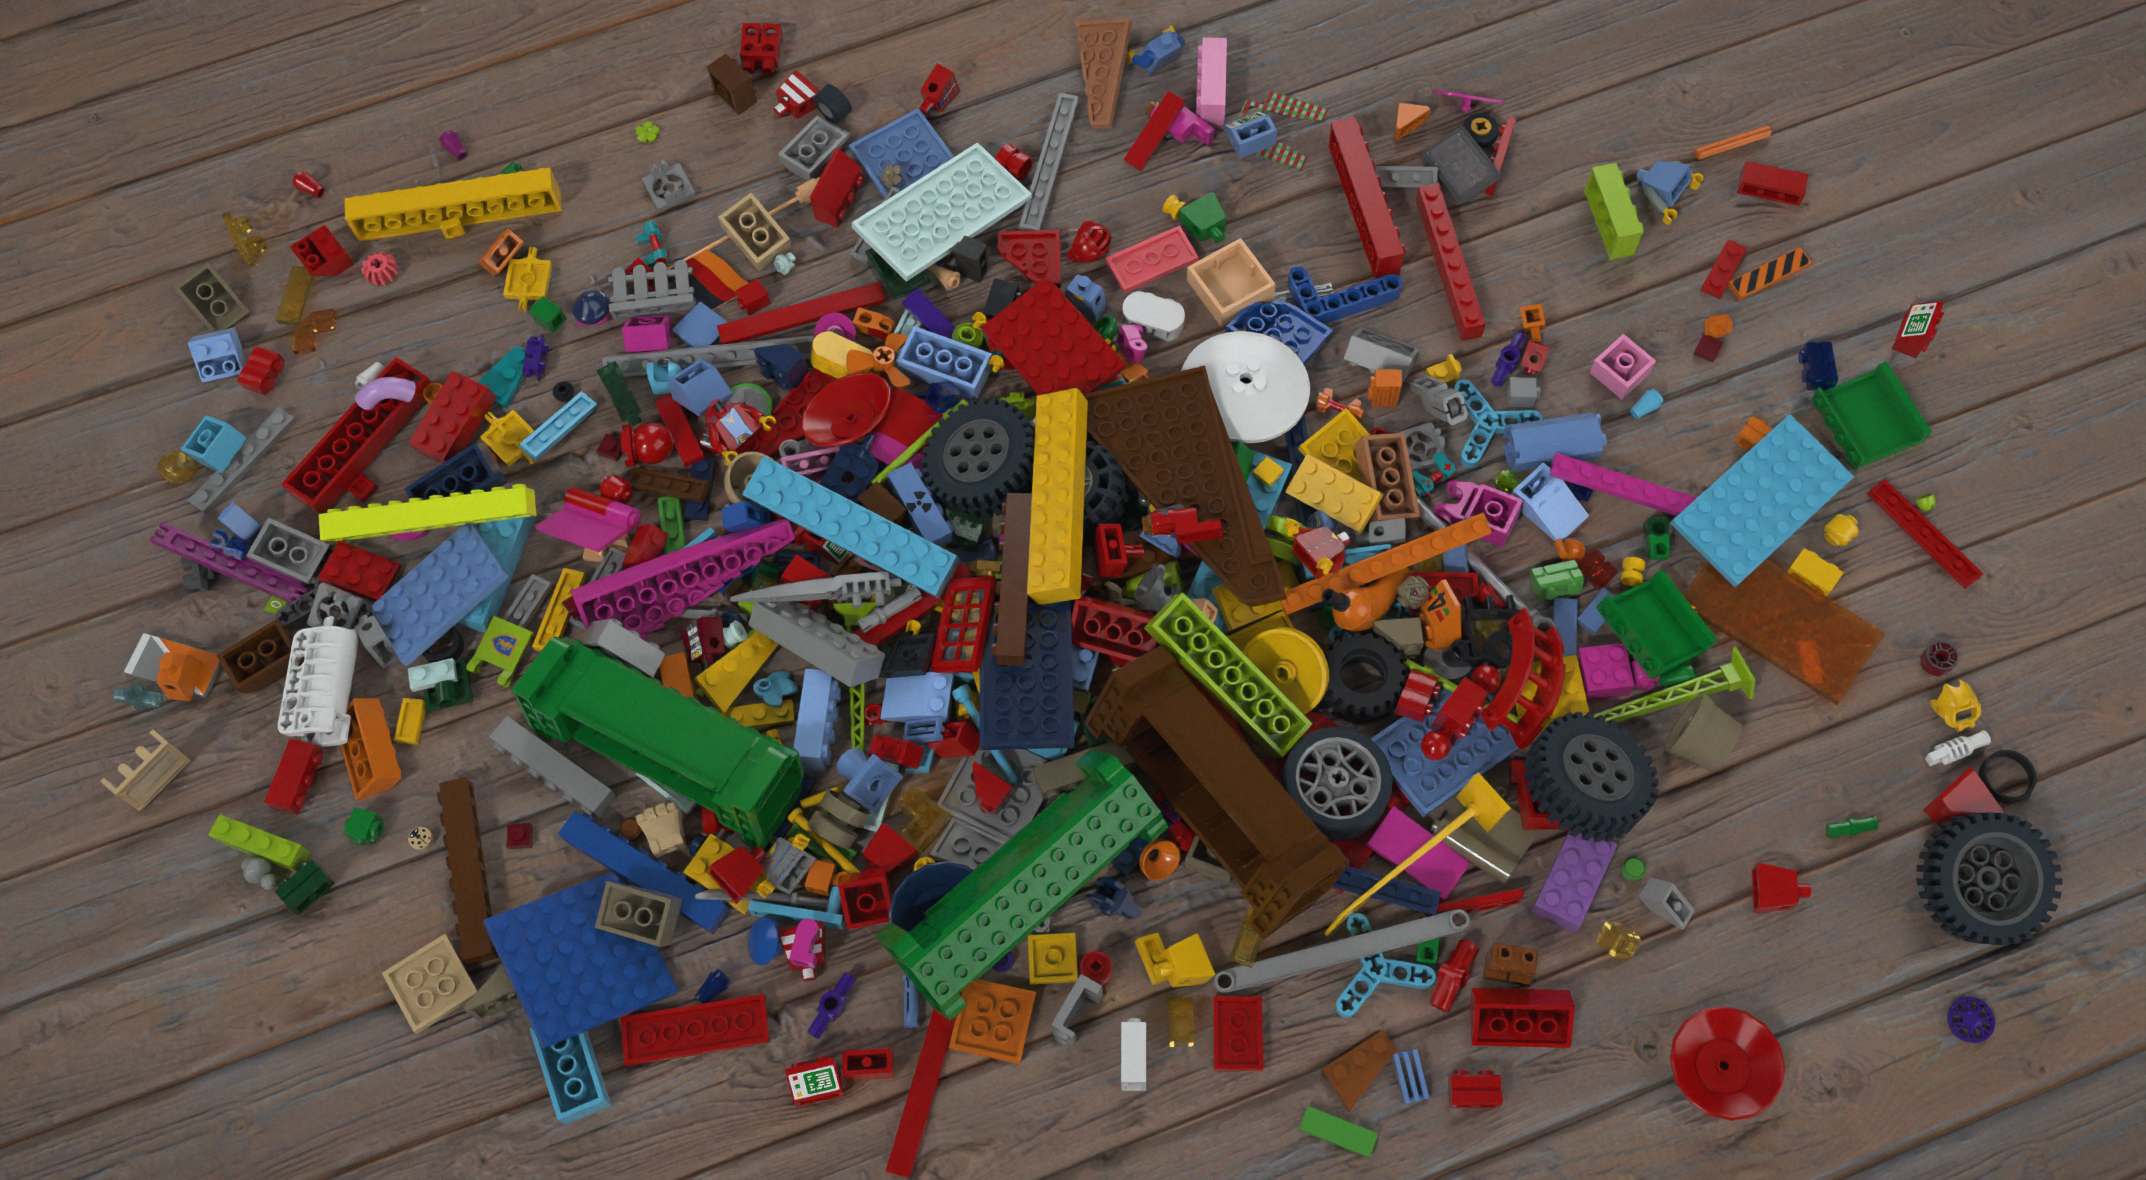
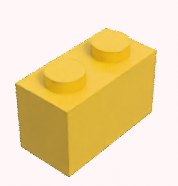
M1803 548L1784 577L1824 601L1844 572L1839 570L1836 565L1821 559L1815 552Z

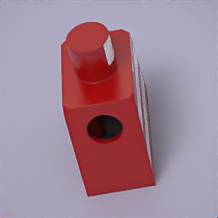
M795 70L776 90L779 104L773 110L780 118L789 112L794 118L799 119L817 108L813 97L820 90Z
M822 921L817 922L821 932L819 939L815 942L812 953L818 959L816 967L826 964V927ZM797 927L778 930L779 938L791 970H801L804 982L816 980V969L793 965L789 960Z

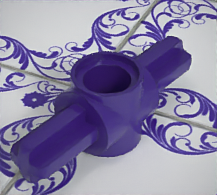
M1515 333L1510 344L1501 350L1495 364L1497 369L1491 379V383L1495 387H1501L1508 374H1512L1515 371L1522 356L1521 349L1527 339L1524 333Z
M845 972L833 990L829 989L820 998L819 1006L816 1009L819 1013L808 1029L809 1035L819 1039L830 1021L835 1022L836 1018L842 1015L847 1002L845 997L856 981L853 975ZM835 1000L838 1002L834 1010H826V1005L829 1001Z

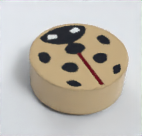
M425 827L413 829L408 837L410 846L416 851L429 849L434 841L432 832Z

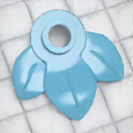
M777 671L770 674L767 678L756 681L753 685V691L758 698L764 700L765 704L781 707L782 697L798 692V687L793 681L789 680L790 672Z

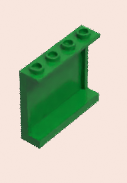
M1887 361L1880 363L1875 371L1824 391L1819 387L1811 398L1813 406L1821 413L1825 425L1834 434L1836 443L1842 447L1848 462L1856 470L1922 444L1932 433Z
M1663 570L1656 572L1650 580L1612 598L1609 594L1606 595L1596 607L1651 680L1707 653L1719 641Z

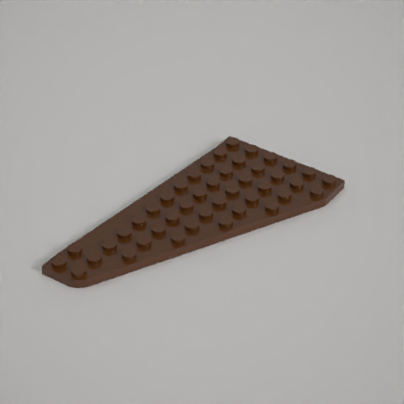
M1200 366L1083 394L1088 400L1087 433L1098 445L1107 448V453H1112L1117 460V465L1122 469L1127 478L1156 510L1182 504L1185 508H1196L1198 523L1208 519L1221 520L1223 538L1189 542L1187 544L1241 603L1253 607L1286 600L1280 571L1212 393L1206 367Z

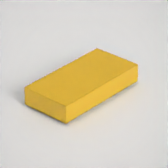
M403 698L393 740L395 743L418 745L426 712L425 700Z

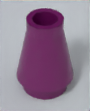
M448 130L440 136L441 146L455 156L457 160L461 161L467 157L468 153L456 132Z

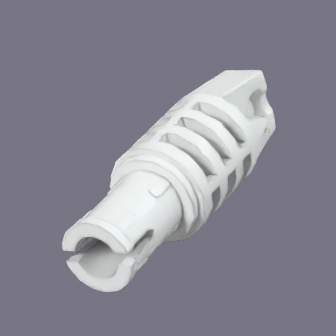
M1984 730L1969 737L1959 736L1935 746V751L1928 753L1925 760L1929 766L1941 762L1944 765L1971 755L1973 750L1989 745L1991 743L1990 736Z

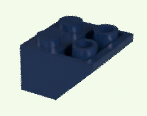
M788 344L758 347L754 350L757 358L756 362L760 367V373L769 380L771 378L784 391L786 389L791 391L793 388H796L803 381V377L809 373L804 355Z

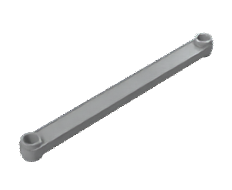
M1461 909L1227 969L1215 976L1214 985L1221 993H1231L1465 931L1469 926L1470 917ZM1455 915L1462 916L1465 920V925L1462 927L1454 925L1452 917ZM1228 976L1231 978L1232 983L1228 988H1222L1218 985L1221 977Z

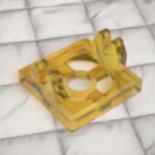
M229 211L223 213L222 217L236 249L249 267L258 265L255 256L267 248L265 243H262L264 241L262 236H254L247 239L246 234L253 229V226L249 223L250 219L248 216L234 219Z

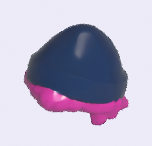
M598 290L585 291L580 294L572 305V312L576 323L581 326H590L606 322L611 315L608 297Z

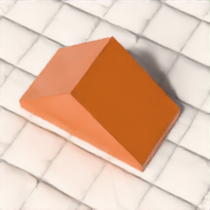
M1399 103L1394 139L1398 141L1426 123L1429 119L1430 108L1422 105Z

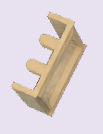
M153 729L149 733L162 743L155 751L150 753L143 746L137 747L135 753L144 761L134 771L126 764H120L118 771L126 779L118 787L105 778L100 781L111 792L136 808L139 812L191 761Z

